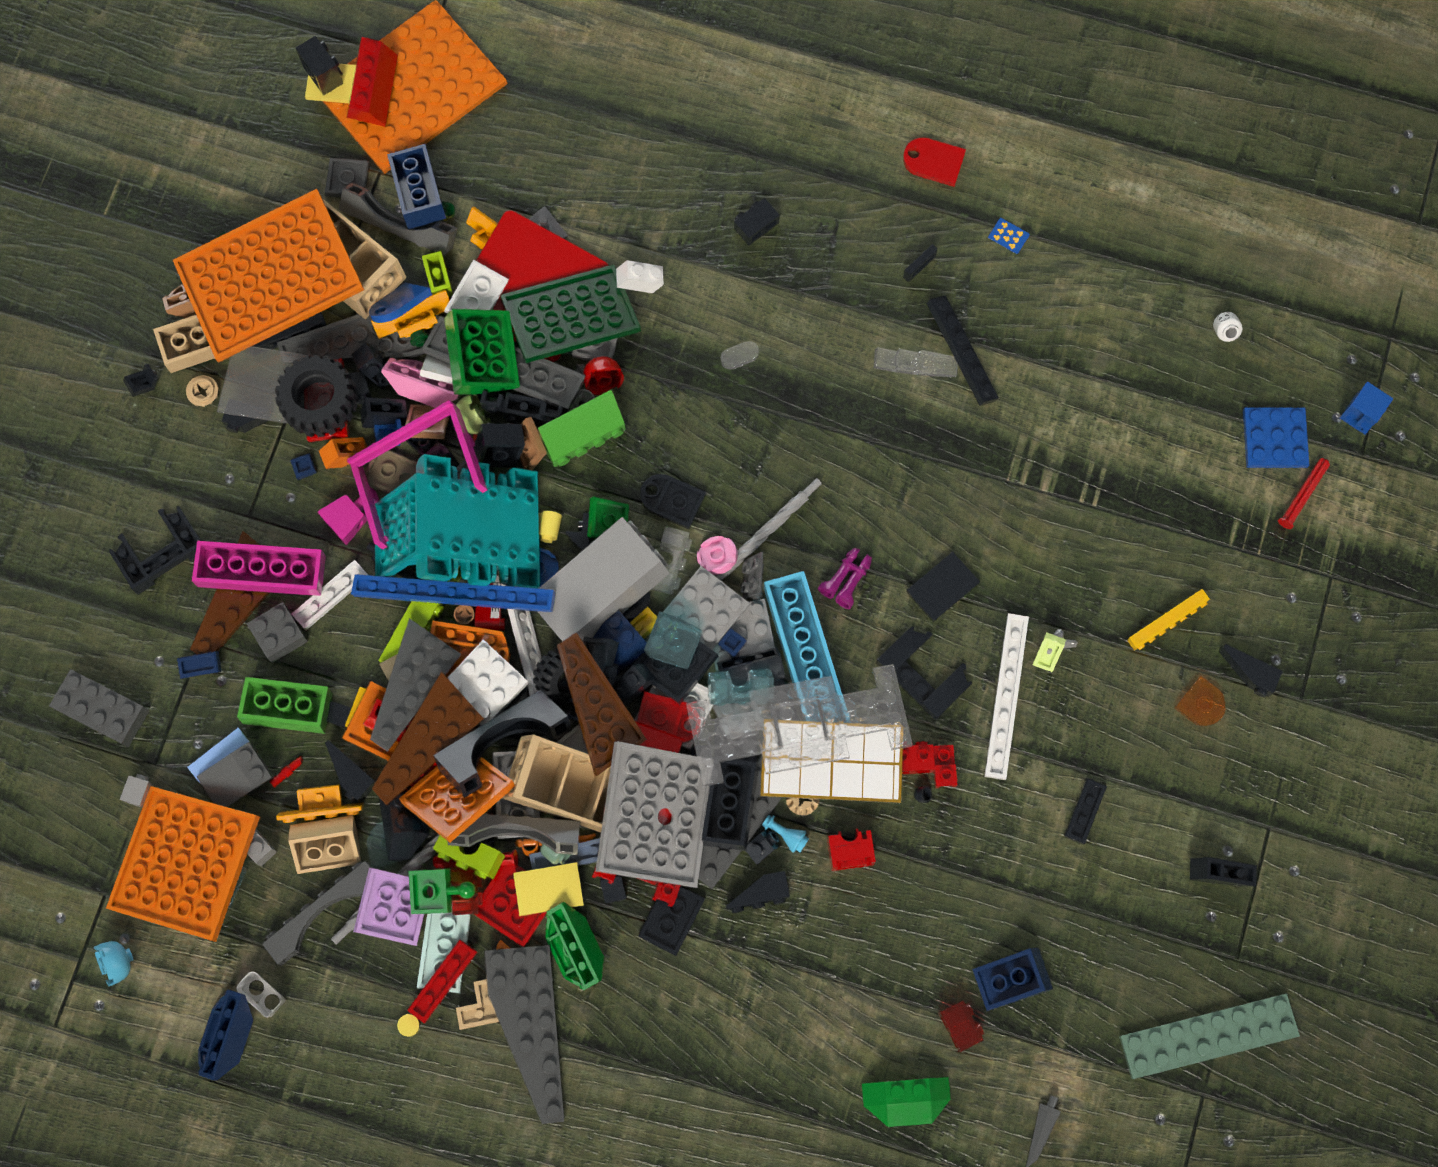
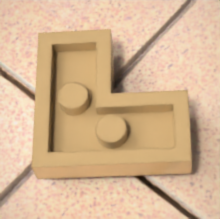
M486 979L474 982L477 1004L456 1008L460 1030L499 1022L487 995Z

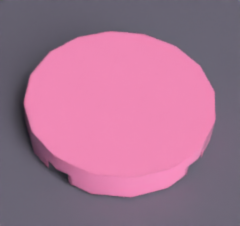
M723 536L710 537L701 544V548L697 552L699 565L713 575L723 574L732 569L738 558V551L733 541Z

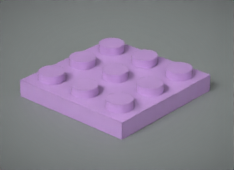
M369 868L353 932L417 946L424 914H411L409 877ZM429 886L428 889H427L428 895H429L431 886Z

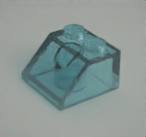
M659 611L644 650L650 658L688 669L703 631L679 617Z

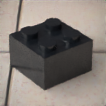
M314 36L296 47L303 68L323 96L343 84L341 79L343 73L338 67L340 65L334 55L330 56L328 53L329 49L323 40L320 42Z
M481 424L475 440V446L473 447L478 462L489 464V467L516 468L525 446L522 424Z

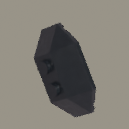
M412 786L407 787L388 805L379 798L388 861L409 860L430 834L429 826L399 800Z

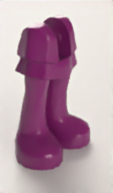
M856 547L846 554V558L842 560L843 563L836 574L829 581L822 582L818 587V591L823 596L832 599L848 572H851L852 575L835 598L837 604L845 609L852 608L854 604L853 591L862 576L866 575V571L870 569L872 557L867 554L859 567L853 564L860 552V549Z

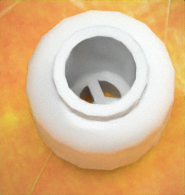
M1221 313L1214 320V331L1219 339L1230 342L1241 335L1242 324L1234 313Z

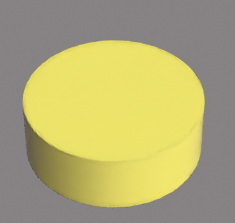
M411 1014L402 1016L397 1024L398 1031L407 1037L414 1036L420 1029L419 1019Z

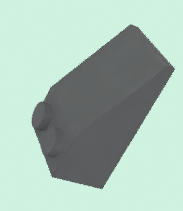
M252 742L241 746L196 776L213 803L225 807L230 806L274 778Z

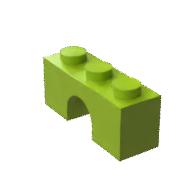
M439 835L433 847V850L438 853V858L449 862L451 859L457 862V867L465 871L468 868L475 870L474 874L482 879H486V877L494 879L505 855L483 843L480 844L475 853L466 855L464 846L448 845V841Z

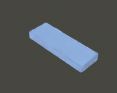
M237 728L187 768L200 783L196 776L250 741Z

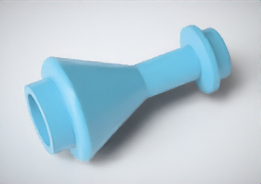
M768 815L762 824L765 827L764 830L770 828L780 834L792 853L796 850L801 852L809 840L805 836L806 831L785 828L774 821V815L772 817Z

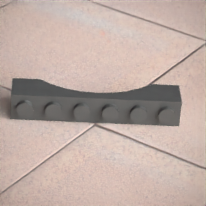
M352 182L342 189L339 210L346 215L361 219L364 223L377 226L385 232L398 235L401 239L412 241L420 247L434 251V253L441 251L442 255L445 256L453 249L458 228L443 221H436L408 229L405 220L386 210L368 189Z
M484 813L451 843L448 842V845L470 847L479 841L491 837L515 835L536 840L557 854L578 855L580 821L531 818L529 816L515 817L506 814L489 815Z
M360 861L351 868L352 872L346 877L344 875L340 876L334 881L335 885L331 889H325L320 892L315 902L304 905L299 910L300 914L295 918L293 916L288 918L282 924L284 927L277 932L276 930L272 931L265 937L266 941L262 945L277 964H285L299 952L301 942L308 927L323 910L341 900L362 897L368 870L372 868L368 862L364 861L362 863Z

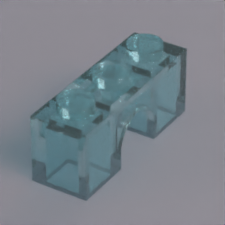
M770 669L749 670V679L741 686L732 684L729 671L708 673V698L711 705L723 706L728 703L741 705L747 702L765 703L773 701L774 677Z

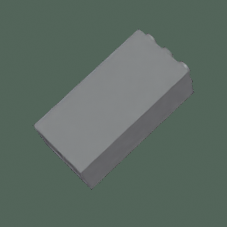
M622 517L538 588L554 590L556 593L553 612H537L562 641L573 633H577L584 645H587L588 642L583 641L584 637L593 638L601 625L616 611L619 610L623 614L670 574L666 569L668 564L661 554L652 547L647 538L638 531L632 521L626 522Z

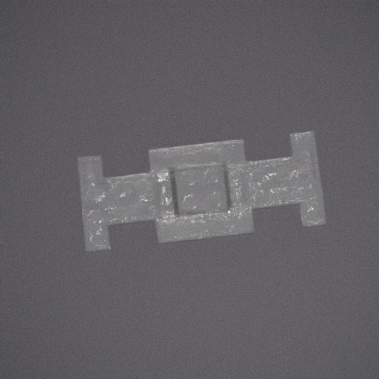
M894 664L873 668L876 688L837 695L832 676L749 691L752 712L711 719L707 699L686 703L702 786L724 783L720 762L761 754L765 774H772L849 759L850 754L846 738L885 730L887 731L891 750L912 747L913 743ZM824 738L822 741L783 748L785 745Z

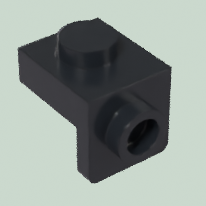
M146 364L143 367V371L125 376L123 382L132 397L155 390L158 376L156 371L152 370L149 364Z
M767 829L747 845L746 852L756 864H759L774 850L782 846V844L779 842L778 836L770 829Z

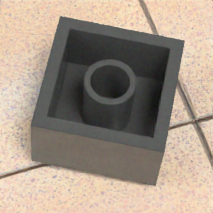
M283 602L247 623L262 651L271 663L308 642L290 610Z

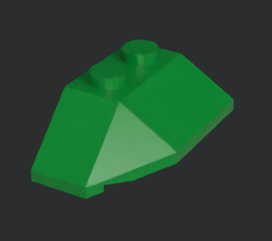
M565 902L547 911L545 939L563 977L579 986L582 990H586L602 981L604 955L586 918Z
M949 1077L861 1084L863 1106L887 1127L932 1124L951 1100Z

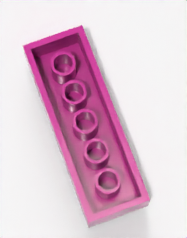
M197 541L192 582L197 587L321 596L326 555L320 549Z

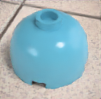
M113 941L94 946V949L97 951L95 952V957L102 975L107 974L108 979L105 980L108 986L119 983L129 975L131 970L130 962L133 961L129 948L125 950L120 943Z

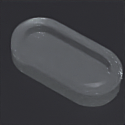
M746 341L724 350L721 354L722 366L732 370L755 361L759 355L758 345L752 341Z

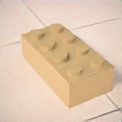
M197 315L153 329L164 364L170 373L215 359Z

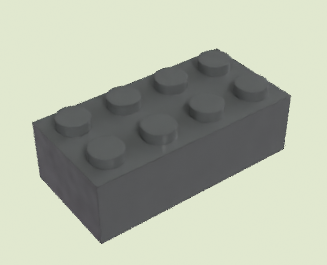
M71 669L49 705L56 711L126 747L130 746L149 713V710L140 704Z

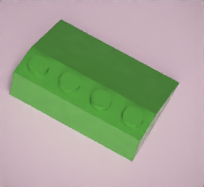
M611 390L538 428L540 438L554 467L567 464L570 461L569 459L575 456H583L588 452V449L594 446L595 448L600 447L607 439L611 437L617 438L626 430L625 423Z

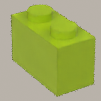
M442 252L423 255L422 259L431 293L435 294L445 289L448 297H452L453 292Z

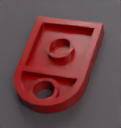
M917 138L906 146L903 162L906 169L913 175L955 187L966 149L929 138ZM910 151H916L919 154V156L917 158H911L908 155V153Z
M644 692L637 722L684 738L682 744L692 741L698 735L701 728V718L693 705L684 701L679 705L671 698ZM688 720H693L696 723V728L692 731L684 728V724Z

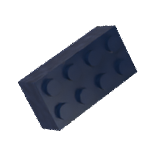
M422 144L387 154L407 228L411 229L446 219L426 145Z

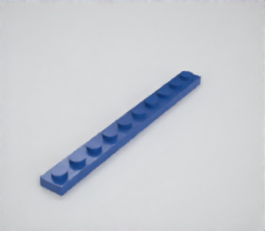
M356 574L354 575L351 595L354 597L553 612L556 593L554 590L498 585L477 586L459 582Z

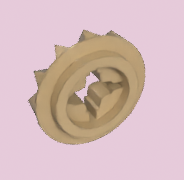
M201 375L193 378L188 383L186 396L195 406L205 407V405L212 404L215 398H218L219 388L213 378ZM198 386L204 390L207 389L206 397L202 394L198 395L200 393Z
M786 797V803L793 813L808 815L816 810L819 799L808 798L810 801H804L799 806V798Z

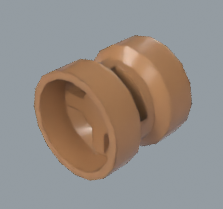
M459 605L454 610V619L458 625L473 627L475 625V612L471 606Z

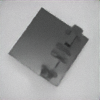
M763 552L744 560L742 565L744 578L741 585V593L743 594L742 598L745 600L752 597V600L755 601L760 600V597H762Z

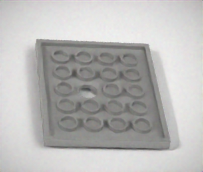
M619 741L614 742L596 872L697 888L703 849L701 839L714 760ZM663 808L668 809L672 815L671 822L667 825H662L658 820V813Z

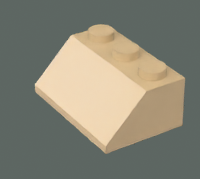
M353 815L290 825L288 842L297 874L352 866L361 861L358 831Z

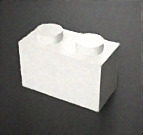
M627 260L616 269L617 288L654 293L664 285L663 266Z

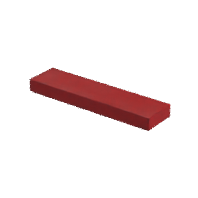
M460 939L407 1011L425 1024L478 952Z

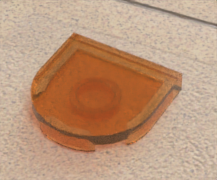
M1202 676L1196 680L1174 708L1199 726L1215 724L1223 717L1226 710L1222 692Z

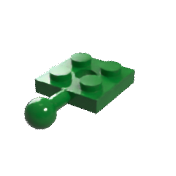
M450 869L408 871L411 914L452 912L451 895H460L462 898L469 899L476 892L475 885L469 881L461 883L460 886H451ZM429 886H431L433 889L432 897H430L427 893V889Z

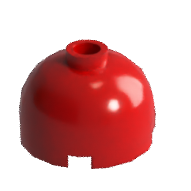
M600 356L590 360L583 370L585 388L590 390L593 395H602L616 386L619 388L624 381L622 369L617 361L607 356Z

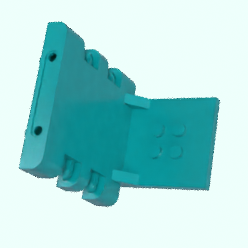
M428 454L422 455L417 461L416 474L375 503L384 536H387L389 539L387 541L388 547L383 550L375 544V576L392 577L407 566L416 565L418 578L447 582L457 577L458 566H461V577L467 580L470 585L487 586L490 583H494L497 576L496 573L499 571V582L501 584L511 587L540 588L538 472L512 468L507 471L506 475L500 473L498 483L495 485V474L489 472V464L479 463L488 489L482 493L474 486L469 468H462L460 479H458L457 468L451 466V458Z

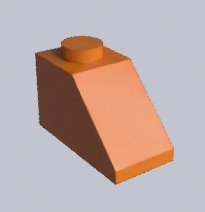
M364 437L331 439L319 450L326 469L342 468L350 465L347 462L348 458L367 448Z

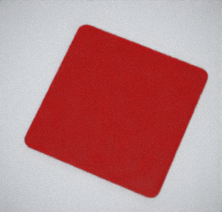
M508 210L503 214L476 260L509 279L501 295L609 266L600 258L512 210ZM500 297L492 310L505 311ZM512 330L513 340H514L515 343H517L516 337H515L514 332H513V330ZM561 354L544 359L555 362L560 358Z

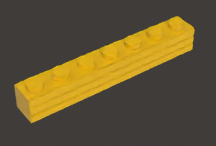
M1201 589L1129 637L1128 643L1134 651L1137 649L1141 650L1147 642L1151 643L1156 640L1155 637L1157 635L1162 636L1166 633V629L1174 628L1178 621L1183 622L1187 619V615H1193L1199 607L1204 608L1208 605L1209 597Z

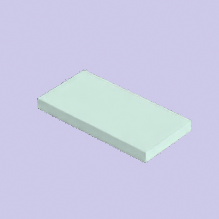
M452 904V912L427 914L417 982L418 989L425 987L460 939L467 944L472 906ZM463 973L449 992H461Z

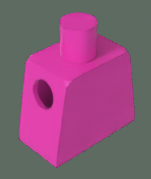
M344 495L318 511L320 517L345 545L351 541L367 522V518L361 512L364 508L360 497L352 502L347 495Z

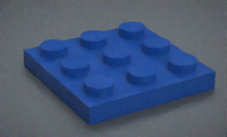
M1305 408L1243 409L1246 468L1309 467Z

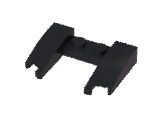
M176 506L177 513L166 514L164 509L158 510L175 541L142 562L122 533L118 536L122 543L117 551L114 552L112 549H109L112 558L131 589L137 595L155 585L153 580L186 559L190 561L195 559L197 541L202 540L179 506Z
M912 626L877 659L876 664L932 718L937 720L972 685V682H967L963 672L967 668L962 663L935 690L907 663L933 635L928 631L926 635L913 631L914 627Z

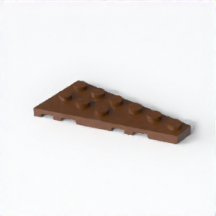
M242 531L237 543L260 545L244 531ZM217 589L190 650L196 655L219 651L270 592Z
M573 633L560 642L557 647L595 776H598L611 766L614 742L619 741L640 745L647 739L578 634Z
M442 672L372 787V790L386 805L392 802L436 763L433 755L466 736L484 721V718Z

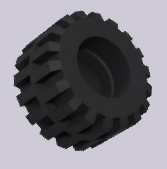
M555 648L554 652L550 650L547 652V656L543 655L540 663L537 662V670H534L533 673L536 676L533 678V683L536 684L535 688L538 691L542 690L556 705L565 706L566 703L571 705L572 703L567 702L568 697L572 698L566 675L558 683L559 677L564 673V668L558 648Z

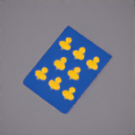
M1000 217L988 238L1018 254L1030 234Z

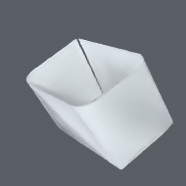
M249 972L237 985L238 993L244 994L247 1001L267 1018L272 1017L286 1001L279 992L256 972ZM254 980H259L264 985L263 992L257 996L252 995L249 991V985ZM270 994L277 995L280 1003L274 1010L266 1008L264 1003L265 998Z

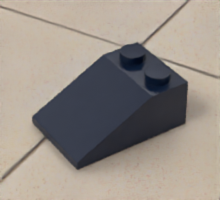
M619 610L601 625L593 637L612 639L619 642L614 663L619 665L617 675L650 647Z
M1030 948L972 969L987 1011L1053 990L1039 948Z

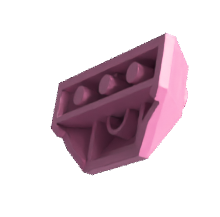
M390 358L382 368L383 375L398 395L436 408L448 400L454 401L459 397V395H454L453 384L421 377L420 371L423 362Z

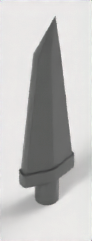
M1050 1095L1047 1106L1041 1103L1039 1105L1026 1167H1029L1038 1160L1060 1116L1061 1111L1055 1109L1058 1098Z

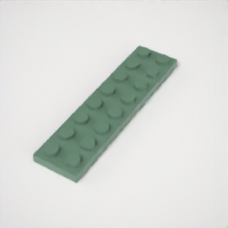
M1287 993L1119 1036L1131 1079L1300 1037Z

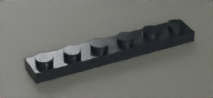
M944 295L930 299L926 304L979 406L995 402L999 397L947 297Z

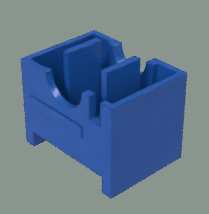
M1366 382L1362 389L1354 396L1340 416V419L1366 435L1369 429L1379 421L1393 398L1371 383Z

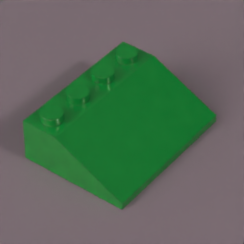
M452 309L444 320L454 395L482 394L483 391L489 393L519 388L510 311Z

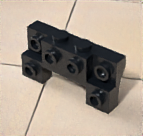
M483 391L480 400L484 411L492 414L501 412L504 419L513 424H518V422H523L525 418L532 417L536 428L567 413L564 411L563 406H559L558 409L548 407L546 401L507 392L504 398L503 395L499 394L497 397L487 393V391Z
M584 637L583 641L589 643L588 651L613 687L619 666L614 663L619 642L606 638ZM568 697L567 702L573 705L570 715H566L570 721L579 722L573 699Z

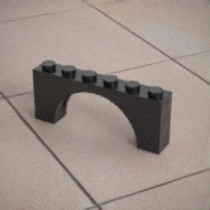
M539 690L433 756L439 771L465 798L483 787L477 772V765L482 754L496 741L521 732L540 733L556 741L572 731L568 716L542 690Z

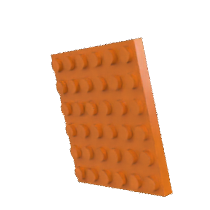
M150 786L106 909L216 942L260 817Z

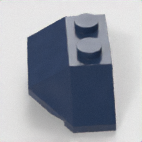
M227 990L225 995L212 1008L198 1049L199 1076L217 1081L239 1064L253 1023V1017L244 994Z

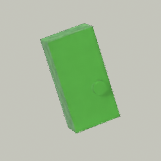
M245 677L237 718L242 724L325 734L329 706L333 694L327 686Z

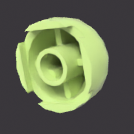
M465 395L456 404L461 411L468 433L478 434L481 424L491 423L490 418L486 420L484 413L486 411L482 409L480 399L476 395Z

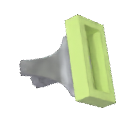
M1057 629L1054 634L1046 632L1033 665L1053 672L1062 650L1076 647L1078 642L1076 640L1064 639V631L1061 629Z

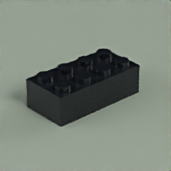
M714 757L701 839L704 846L747 851L759 771L757 762Z

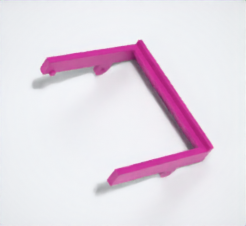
M450 400L347 459L352 468L374 544L382 550L388 547L387 541L389 539L387 536H384L375 507L379 497L376 491L369 486L363 465L447 416L451 415L474 486L482 493L488 490L473 449L475 446L474 440L466 429L460 409Z

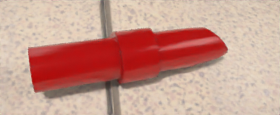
M302 756L293 760L288 766L286 765L269 782L276 787L285 778L291 776L293 771L303 763Z

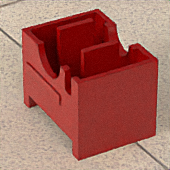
M856 829L854 841L844 840L841 836V831H838V835L828 836L827 845L831 871L874 866L876 860L871 830H867L866 834L862 835L861 831L859 832V829Z

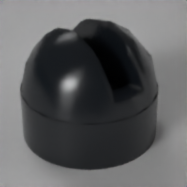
M920 786L916 788L914 798L920 803L930 802L932 799L930 787Z

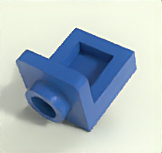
M396 419L395 424L374 425L375 442L402 428L401 420Z

